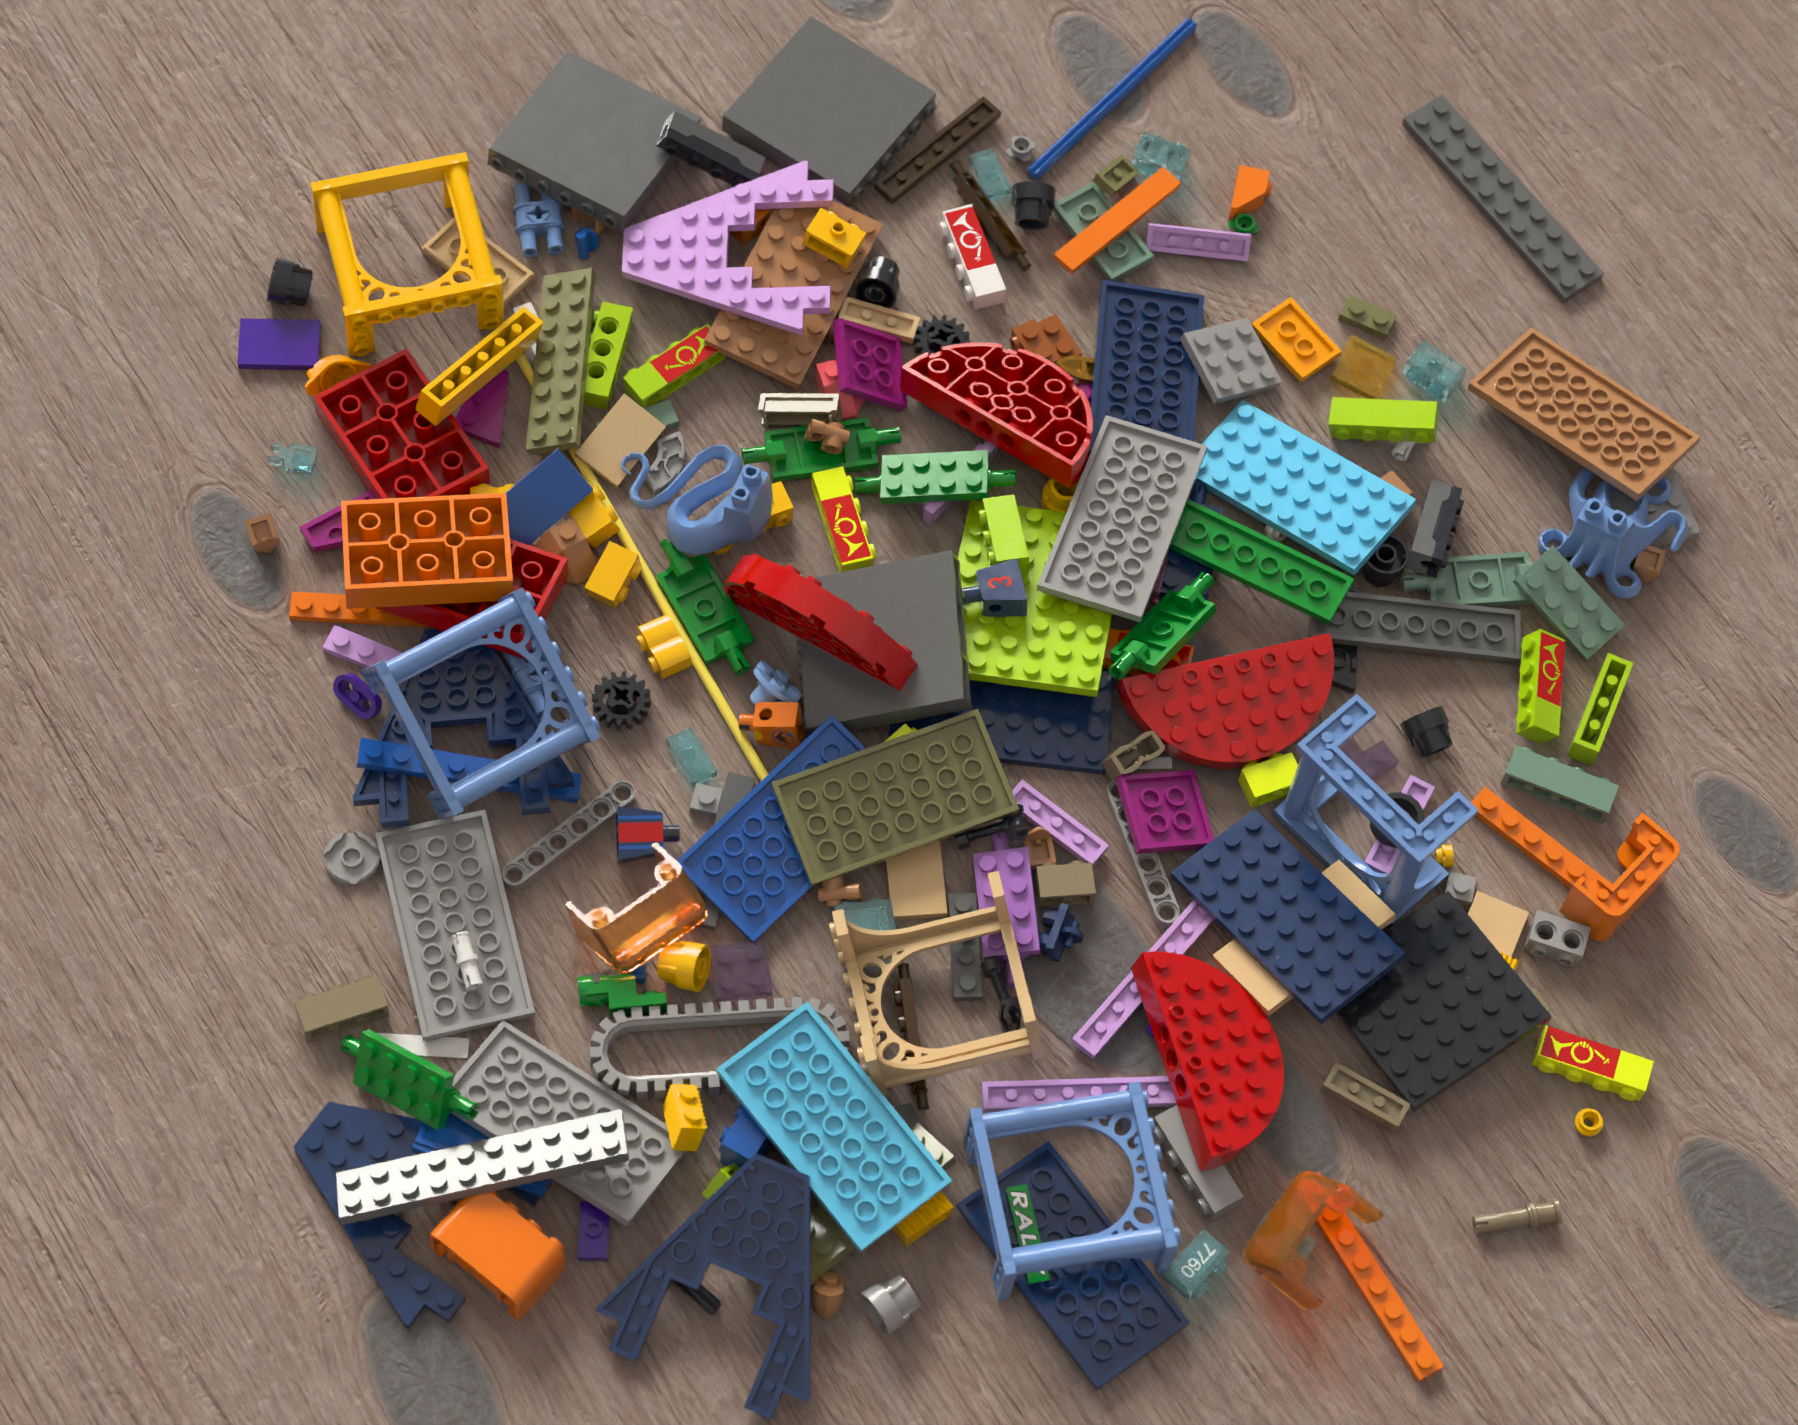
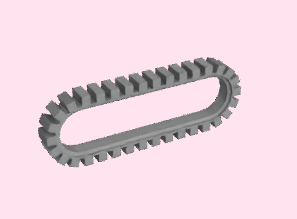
M791 997L789 1008H785L784 998H773V1009H767L766 999H757L755 1010H749V1000L738 1001L737 1011H732L731 1001L720 1002V1012H714L713 1002L702 1003V1013H696L695 1003L685 1004L684 1014H678V1004L667 1005V1015L660 1016V1006H649V1016L646 1017L642 1016V1007H631V1018H626L622 1009L613 1013V1023L606 1017L599 1024V1032L594 1031L590 1047L592 1074L596 1080H602V1084L613 1091L618 1086V1094L627 1100L631 1090L636 1091L637 1101L648 1100V1090H654L655 1100L665 1099L666 1089H670L672 1084L696 1085L699 1087L698 1095L700 1097L702 1087L708 1086V1096H719L720 1085L726 1086V1084L716 1071L637 1077L627 1076L616 1071L610 1064L607 1055L608 1049L613 1040L629 1032L779 1023L803 1005L802 997ZM810 998L809 1004L848 1051L850 1042L849 1031H846V1022L842 1015L835 1018L836 1009L830 1004H827L820 1011L821 1000ZM726 1086V1095H734Z

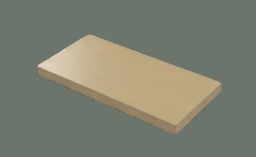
M1340 860L1322 872L1329 881L1381 930L1395 920V913ZM1234 939L1212 955L1213 962L1226 975L1243 987L1268 1017L1293 998Z

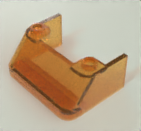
M656 842L651 846L658 862V866L654 870V876L659 885L617 914H614L608 908L600 907L584 915L570 901L565 904L576 934L618 973L633 971L698 926L708 916L704 900L680 863Z
M1304 1171L1293 1178L1243 1251L1244 1260L1249 1267L1305 1311L1321 1306L1323 1301L1301 1284L1307 1275L1308 1264L1305 1258L1296 1251V1248L1327 1206L1338 1214L1350 1212L1366 1225L1381 1219L1384 1215L1351 1187L1312 1171Z

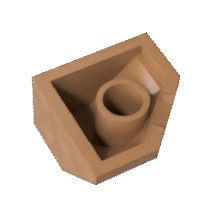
M573 518L549 529L533 546L568 558V578L566 584L578 586L589 580L597 565L586 537Z

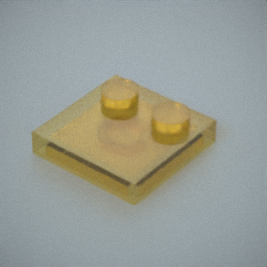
M1351 334L1329 380L1367 399H1379L1397 358Z

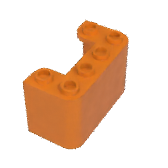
M1643 812L1633 822V828L1616 854L1618 863L1626 871L1613 884L1602 876L1592 882L1586 881L1581 876L1573 884L1559 910L1569 920L1591 927L1589 937L1595 941H1606L1613 936L1662 884L1680 853L1678 842Z
M496 1191L462 1198L429 1234L430 1248L441 1258L447 1253L449 1261H456L494 1292L499 1302L504 1301L510 1307L508 1313L520 1321L565 1271L564 1246L556 1238L550 1237L549 1239L541 1233V1227L530 1218L525 1220L519 1215V1209L508 1200L504 1203L496 1196Z

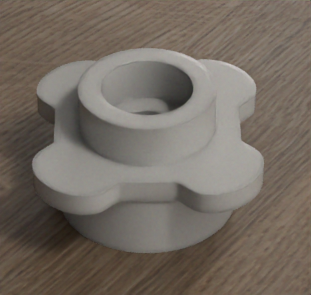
M1026 136L1013 137L1011 139V147L1007 149L1008 157H1016L1021 159L1022 162L1030 161V154L1035 149V143Z

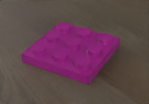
M842 318L834 321L839 391L900 412L907 408L906 394L900 391L901 367L903 366L900 338Z
M1195 770L1119 775L1116 779L1136 854L1202 849L1214 840Z

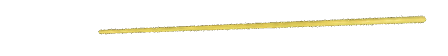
M523 353L516 359V362L532 387L534 370ZM579 448L569 449L568 451L584 479L593 488L595 486L600 488L606 497L603 500L606 508L611 506L615 511L592 469L575 456ZM619 518L615 521L621 529L616 533L624 548L639 555L640 565H642L640 572L642 579L663 615L668 614L674 623L679 636L689 651L692 665L761 782L768 775L767 770L745 732L739 730L738 720Z

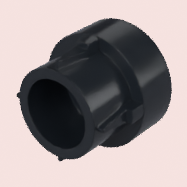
M1024 181L1014 184L1012 186L1011 205L1015 208V225L1028 230L1048 228L1049 218L1052 215V209L1055 207V187L1037 181Z
M886 257L869 258L857 276L853 288L855 299L889 309L892 308L900 291V282L898 280L900 270L897 262Z
M276 258L266 301L288 306L290 304L306 305L313 278L312 270L300 267V264H296L293 261Z
M1390 534L1360 568L1365 579L1370 584L1378 586V588L1393 583L1405 570L1409 558L1408 548L1400 538Z
M1443 706L1432 708L1400 723L1406 740L1410 741L1412 747H1415L1421 759L1453 745L1448 731L1450 729L1448 726L1450 722Z

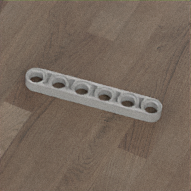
M1115 779L1108 784L1106 800L1153 919L1158 926L1169 928L1179 917V906L1157 852L1136 854L1135 847L1130 842L1132 836L1128 823L1124 822L1120 816L1124 812L1122 801L1111 794V790L1117 787ZM1145 859L1151 860L1155 868L1151 871H1145L1140 867V862ZM1152 884H1160L1165 892L1162 895L1156 896L1150 892L1149 887ZM1163 908H1168L1173 911L1174 918L1164 920L1160 917L1159 911Z
M627 781L614 783L503 868L502 880L504 886L512 891L524 888L616 818L615 811L618 806L631 807L635 801L634 786ZM620 789H626L630 792L631 796L629 799L622 801L616 798L615 793ZM604 805L609 809V813L604 817H599L593 812L595 807ZM581 821L586 823L588 828L583 833H576L573 831L572 825ZM555 838H562L565 840L566 846L557 850L551 847L550 843ZM534 854H539L545 859L539 866L530 864L528 860ZM516 870L523 875L522 879L518 882H510L507 879V874L511 871Z

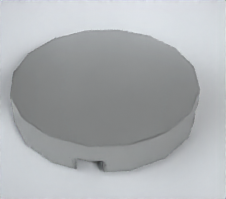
M362 832L341 833L330 840L325 849L324 864L326 871L334 881L342 885L357 886L364 884L375 876L380 866L381 858L377 844L370 836Z

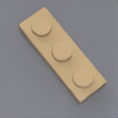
M847 296L838 318L898 337L901 341L913 344L914 335H916V329L920 324L921 318Z

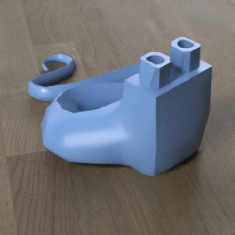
M728 445L709 446L696 454L676 479L662 493L650 501L641 500L638 497V493L650 472L649 460L643 453L631 452L622 459L621 468L628 475H631V472L625 469L627 461L638 459L642 463L643 468L630 488L629 501L637 508L652 510L669 501L706 462L717 459L723 460L727 464L726 469L721 474L696 485L675 499L666 513L667 537L679 551L702 555L718 551L733 543H752L762 534L770 520L773 507V490L769 473L749 464L745 465L742 469L743 460ZM733 487L732 491L705 517L698 521H690L689 516L692 512Z

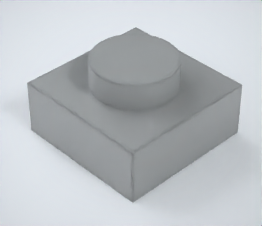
M696 783L689 812L716 818L723 789Z
M1449 871L1444 893L1449 891L1459 904L1470 906L1473 899L1476 877Z

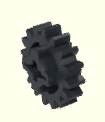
M934 315L932 316V322L923 320L922 327H917L913 344H915L914 352L920 353V355L927 352L930 355L940 352L941 347L971 343L969 340L970 333L969 331H964L965 325L963 323L958 326L956 325L955 317L951 321H947L946 315L942 316V320H938Z
M626 671L622 672L621 677H617L612 672L610 680L602 677V686L597 684L594 686L595 694H592V703H594L592 705L593 713H598L599 722L606 719V727L609 728L614 723L617 730H621L624 724H626L628 729H632V722L640 725L642 723L641 716L648 717V708L651 707L650 689H644V680L636 682V674L627 678ZM607 694L608 700H606V704L604 705L603 699L604 696ZM637 697L640 699L638 707L635 706Z

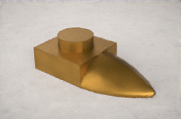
M1067 356L1056 362L1069 375L1078 378L1079 384H1092L1094 358Z

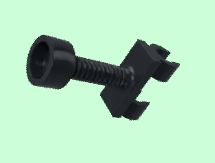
M1017 804L1019 807L1018 812H1023V805ZM1026 813L1020 816L1011 814L1003 817L1001 822L993 823V825H985V827L982 826L956 834L955 839L959 850L971 847V842L976 840V838L987 837L997 834V832L1005 831L1008 842H1013V839L1021 840L1026 838L1028 828L1021 831L1015 830L1018 827L1026 826Z
M1000 957L987 959L980 967L984 977L991 978L999 998L998 1019L999 1022H1002V1031L1004 1033L1010 1032L1006 1025L1007 1023H1014L1016 1029L1019 1030L1022 1012L1018 997L1010 998L1001 975L1005 971L1002 959Z

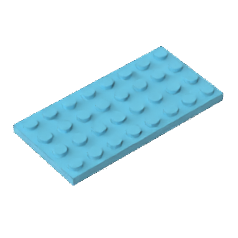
M1244 400L1234 408L1202 443L1207 446V452L1195 482H1198L1201 487L1202 483L1205 484L1208 491L1352 575H1355L1416 506V499Z
M808 1002L804 1003L716 1069L718 1076L794 1170L811 1177V1192L860 1253L952 1182V1179Z

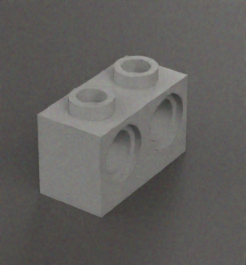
M1537 910L1531 921L1524 950L1530 951L1532 955L1537 957H1548L1557 960L1558 963L1564 966L1573 965L1577 967L1583 957L1591 927ZM1537 933L1545 934L1549 940L1541 939ZM1564 942H1571L1575 949L1567 947Z

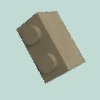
M1072 861L1065 865L1045 863L1036 867L1034 881L1038 908L1060 907L1061 904L1074 906L1094 903L1096 889L1092 863Z

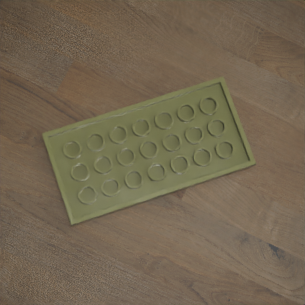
M978 709L771 782L772 790L811 887L1019 811L1015 797Z

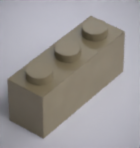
M378 975L373 977L363 976L358 978L355 983L345 986L335 985L326 992L317 995L310 993L295 1001L296 1011L307 1042L389 1016L388 1004Z

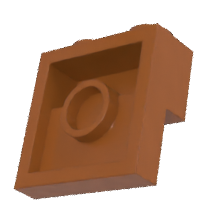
M1056 314L1039 322L1032 319L1013 328L1011 331L1009 342L1014 351L1021 348L1038 354L1054 364L1067 356H1082L1078 346Z

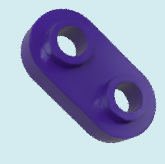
M346 673L339 675L335 679L333 690L336 697L362 719H369L381 712L382 701L378 694L373 695L369 686L357 675Z

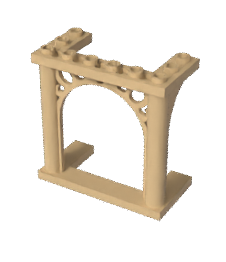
M999 871L987 873L995 906L896 930L865 929L848 921L843 909L832 912L834 922L829 923L830 931L841 966H847L848 972L843 973L846 990L852 989L853 997L848 998L852 1015L857 1014L859 1022L854 1023L857 1039H861L862 1044L861 1048H857L859 1060L863 1071L884 1097L888 1096L887 1088L1032 1053L1033 1060L1045 1058ZM1002 932L1025 1028L935 1049L912 1045L899 1038L890 1029L882 1013V992L890 974L900 963L922 951ZM892 957L891 963L886 965L881 960L882 958H884V961H886L888 958ZM874 965L882 970V974L880 977L871 978L864 973V968ZM866 984L876 986L875 992L868 993L870 989ZM873 1011L879 1012L877 1016L871 1015ZM885 1033L887 1039L880 1044L881 1037L879 1034ZM891 1045H898L900 1047L898 1055L892 1060H885L883 1058L884 1051ZM907 1052H912L915 1057H907V1060L903 1061Z

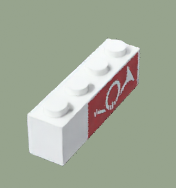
M972 204L943 211L941 222L938 223L941 237H945L947 240V252L950 259L954 258L956 275L959 280H963L965 285L964 294L968 302L971 301L974 310L1004 303L1006 288Z

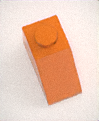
M1239 166L1228 221L1235 219L1239 214H1249L1260 208L1264 197H1270L1273 183L1268 181L1270 171Z

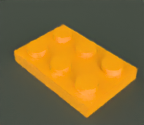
M1292 297L1251 324L1260 340L1300 383L1340 357L1342 352Z

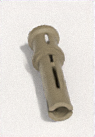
M1557 1198L1551 1199L1549 1203L1537 1205L1531 1202L1525 1205L1523 1209L1472 1217L1473 1225L1485 1224L1473 1228L1476 1235L1528 1225L1530 1228H1538L1539 1224L1555 1222V1224L1562 1223V1213Z

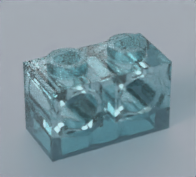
M1143 132L1131 163L1141 174L1149 177L1164 167L1180 181L1188 165L1191 149L1186 148L1182 144L1162 139L1158 135Z

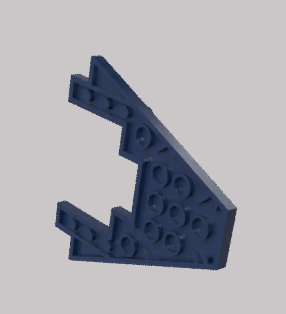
M425 629L419 644L444 631ZM485 645L467 648L402 682L399 688L431 749H433L432 728L487 723L489 746L516 744L518 749L533 736L540 724L495 649ZM391 708L377 740L411 746ZM560 755L519 777L522 815L550 813L548 789L574 787V777ZM365 769L353 795L354 806L380 804L382 828L410 826L406 772L398 774V772L393 771L383 772Z
M328 1102L293 1148L341 1224L339 1219L336 1173L421 1154L413 1151L412 1147L423 1122L417 1118ZM514 1187L506 1188L533 1207L542 1198ZM394 1213L349 1224H341L407 1329L411 1327L424 1308H427L449 1323L466 1301L465 1295L397 1251V1248L412 1230V1226Z
M755 1153L601 1302L595 1311L620 1322L609 1350L637 1361L672 1279L699 1290L711 1263L763 1285L752 1313L778 1324V1327L743 1408L772 1420L783 1392L808 1403L811 1399V1177Z

